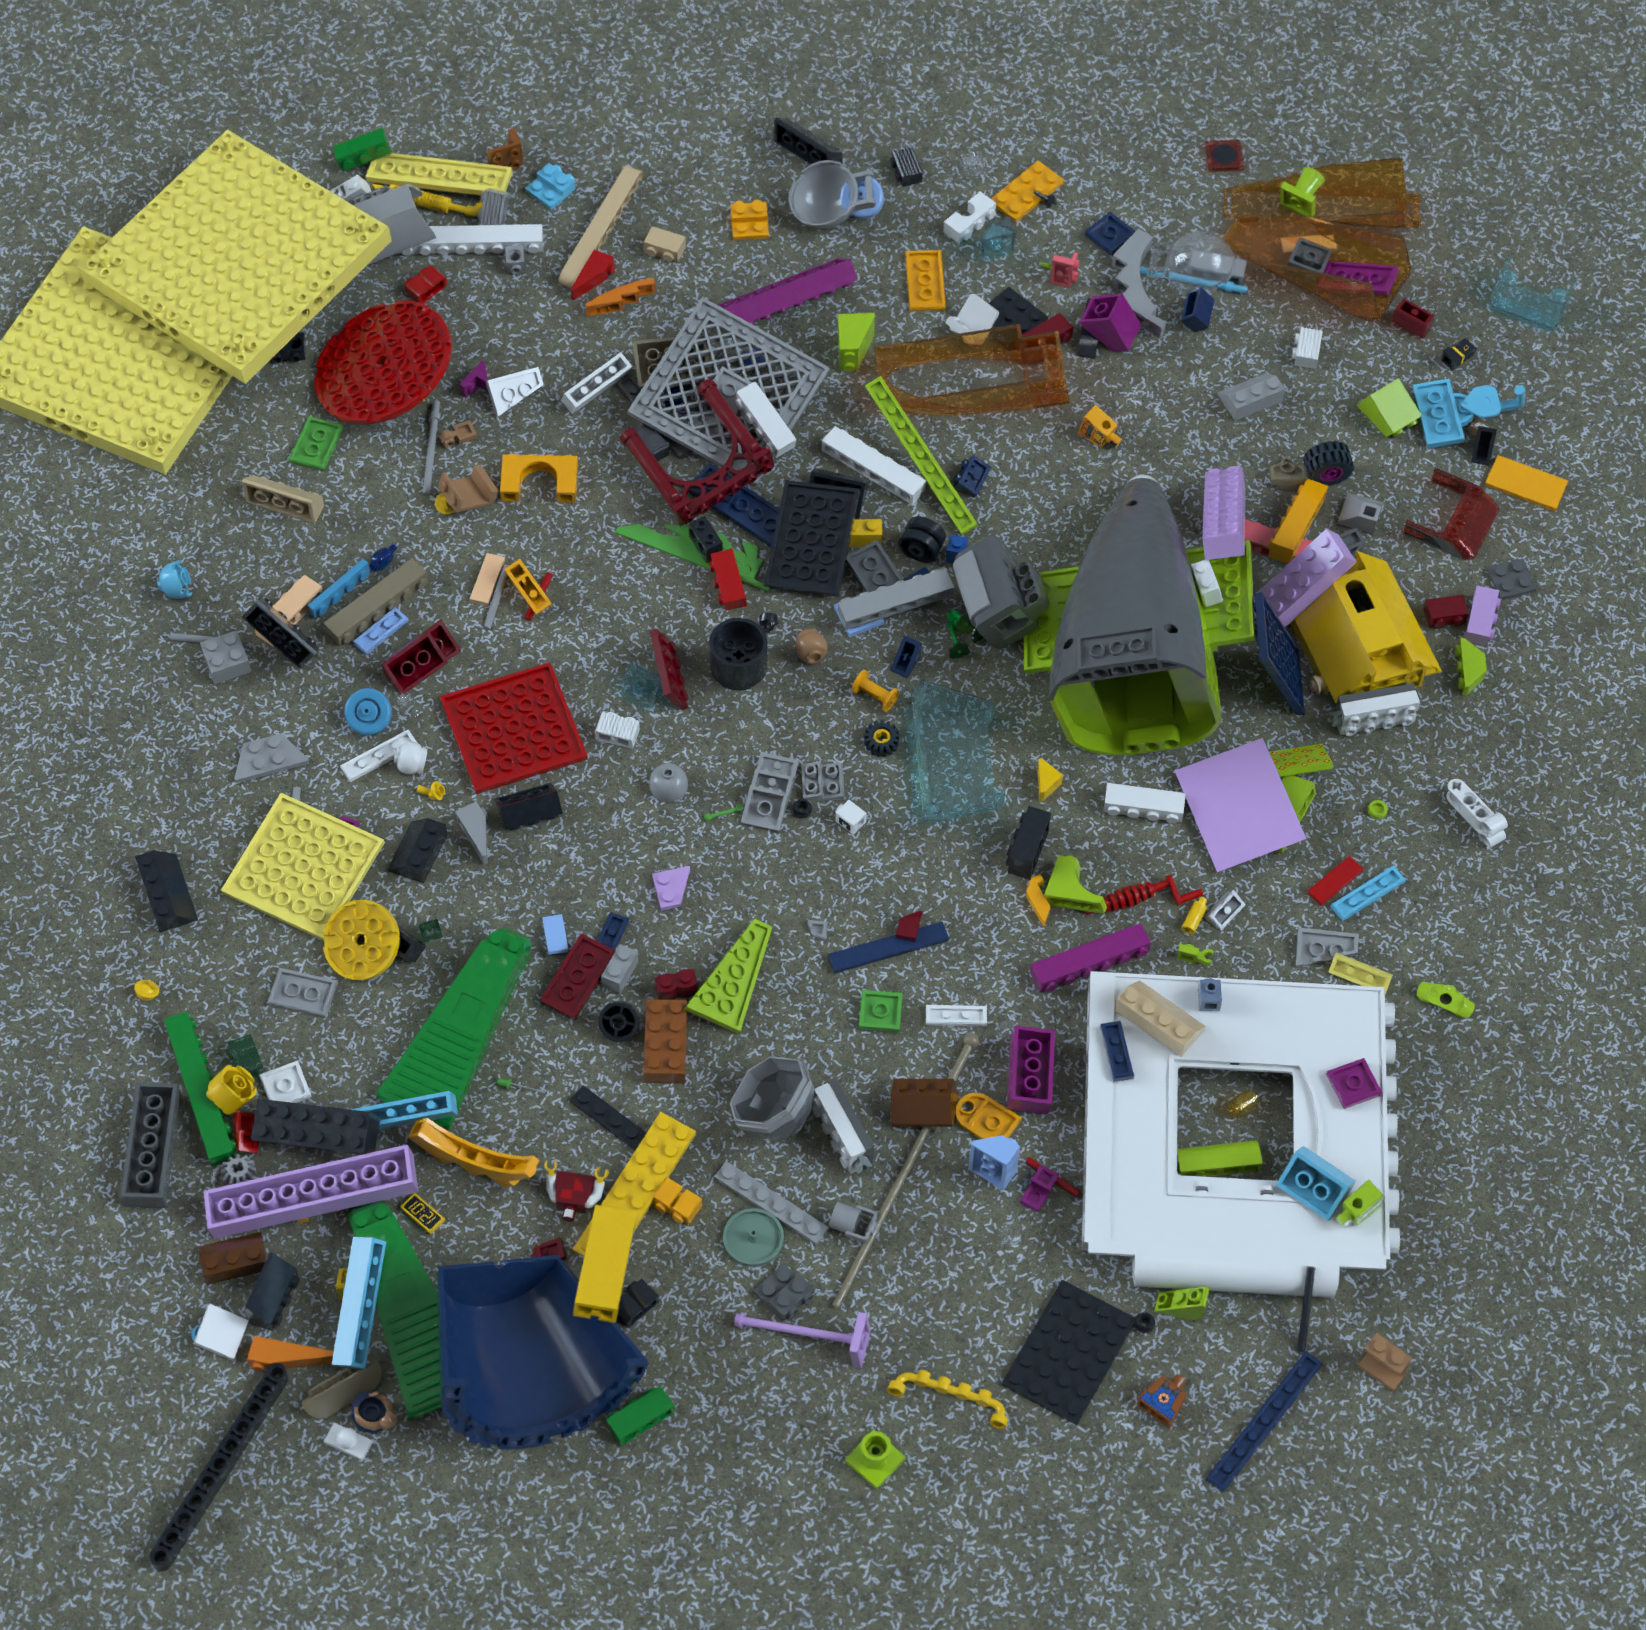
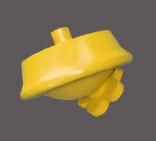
M443 493L436 497L435 507L440 513L448 515L455 512Z
M150 979L140 980L134 986L137 997L145 1001L153 1000L159 994L158 985Z

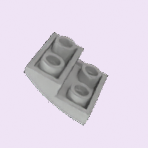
M820 761L801 764L803 799L807 801L845 800L843 765L841 762L822 765Z

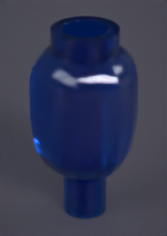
M391 544L388 548H380L372 556L371 563L369 564L370 568L374 572L384 570L394 558L393 553L397 550V546Z

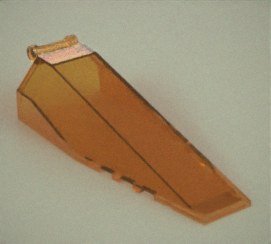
M1402 157L1330 164L1313 168L1323 175L1325 182L1313 195L1316 197L1315 215L1309 218L1280 204V187L1283 182L1295 187L1301 176L1298 172L1291 173V176L1280 178V176L1274 177V180L1266 182L1260 180L1224 189L1223 218L1384 229L1408 226L1419 228L1422 224L1419 212L1421 195L1418 193L1406 194ZM1227 193H1231V214H1227ZM1411 202L1412 217L1407 218V203Z

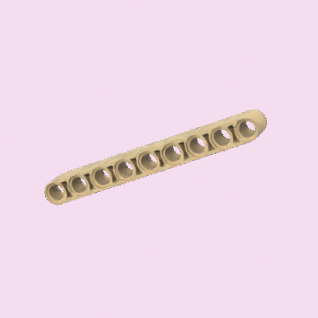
M629 166L623 168L561 271L558 280L560 285L571 288L593 250H601L599 248L608 238L607 234L614 228L616 219L620 218L623 212L622 209L624 206H627L631 199V194L639 186L637 185L638 182L642 181L643 171Z

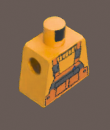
M1097 405L1085 415L1078 434L1100 448H1103L1107 442L1116 448L1122 441L1120 437L1114 434L1118 426L1117 423Z

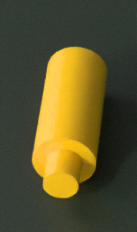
M1200 897L1199 901L1193 903L1181 927L1182 931L1194 935L1207 910L1206 898Z

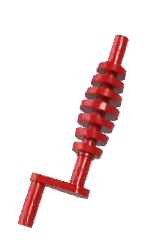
M1169 874L1165 876L1166 880L1155 884H1151L1148 881L1144 882V886L1142 883L1136 886L1129 885V889L1125 886L1121 888V891L1119 889L1114 891V895L1110 893L1107 895V898L1103 896L1107 906L1105 913L1110 912V907L1113 911H1118V905L1121 910L1126 909V904L1128 908L1133 907V901L1135 905L1140 904V898L1144 902L1147 900V894L1149 898H1152L1156 891L1168 887L1177 906L1202 897L1203 892L1201 889L1179 896L1173 877ZM1085 911L1086 915L1094 913Z

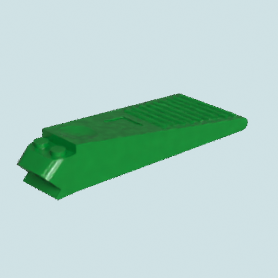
M502 927L489 934L486 940L481 941L378 1090L377 1098L381 1099L384 1103L450 1091L456 1096L457 1111L459 1112L519 976L531 957L529 953L532 945L527 937ZM456 1116L431 1121L442 1128L450 1130Z
M382 1200L359 1206L348 1214V1221L354 1237H372L386 1241L376 1308L408 1418H418L442 1408L438 1292L387 1203Z

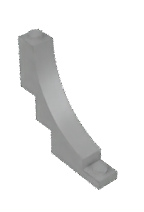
M1138 228L1113 255L1112 266L1121 271L1115 277L1114 288L1123 293L1141 326L1161 337L1165 332L1166 323L1162 319L1155 317L1156 306L1148 298L1140 278V266L1144 257L1152 248L1153 237Z

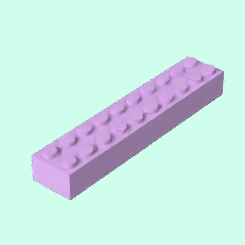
M1231 466L1225 470L1214 468L1205 472L1202 535L1205 560L1245 555V481L1243 467Z
M407 1144L204 1191L207 1228L214 1239L409 1195L419 1191L414 1155Z

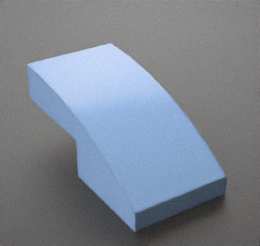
M562 914L542 917L548 954L569 952Z

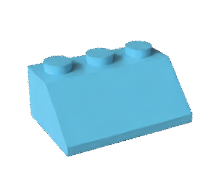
M1303 1146L1294 1153L1276 1186L1329 1221L1348 1196L1356 1180Z

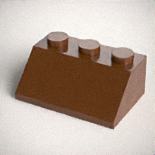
M894 1079L891 1091L892 1126L953 1127L959 1096L955 1080Z
M261 1232L199 1246V1257L206 1285L260 1273L267 1260Z

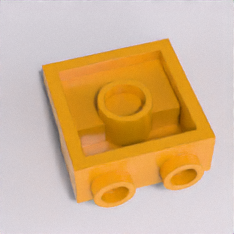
M754 200L752 203L736 201L734 204H730L733 240L769 238L766 202Z

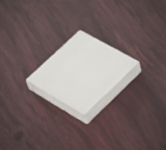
M298 1061L259 1074L268 1100L297 1103L312 1097Z
M209 1304L193 1344L233 1360L248 1320Z

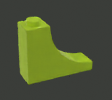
M1058 855L1044 894L1049 905L1105 914L1107 906L1103 896L1087 891L1080 884L1081 867L1078 859L1070 855Z

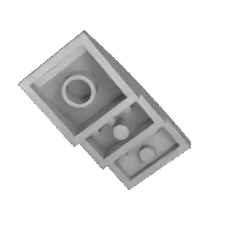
M763 752L760 753L757 769L755 768L741 819L742 824L780 831L795 781L799 760Z

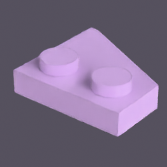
M690 866L652 874L661 911L681 907L690 874Z

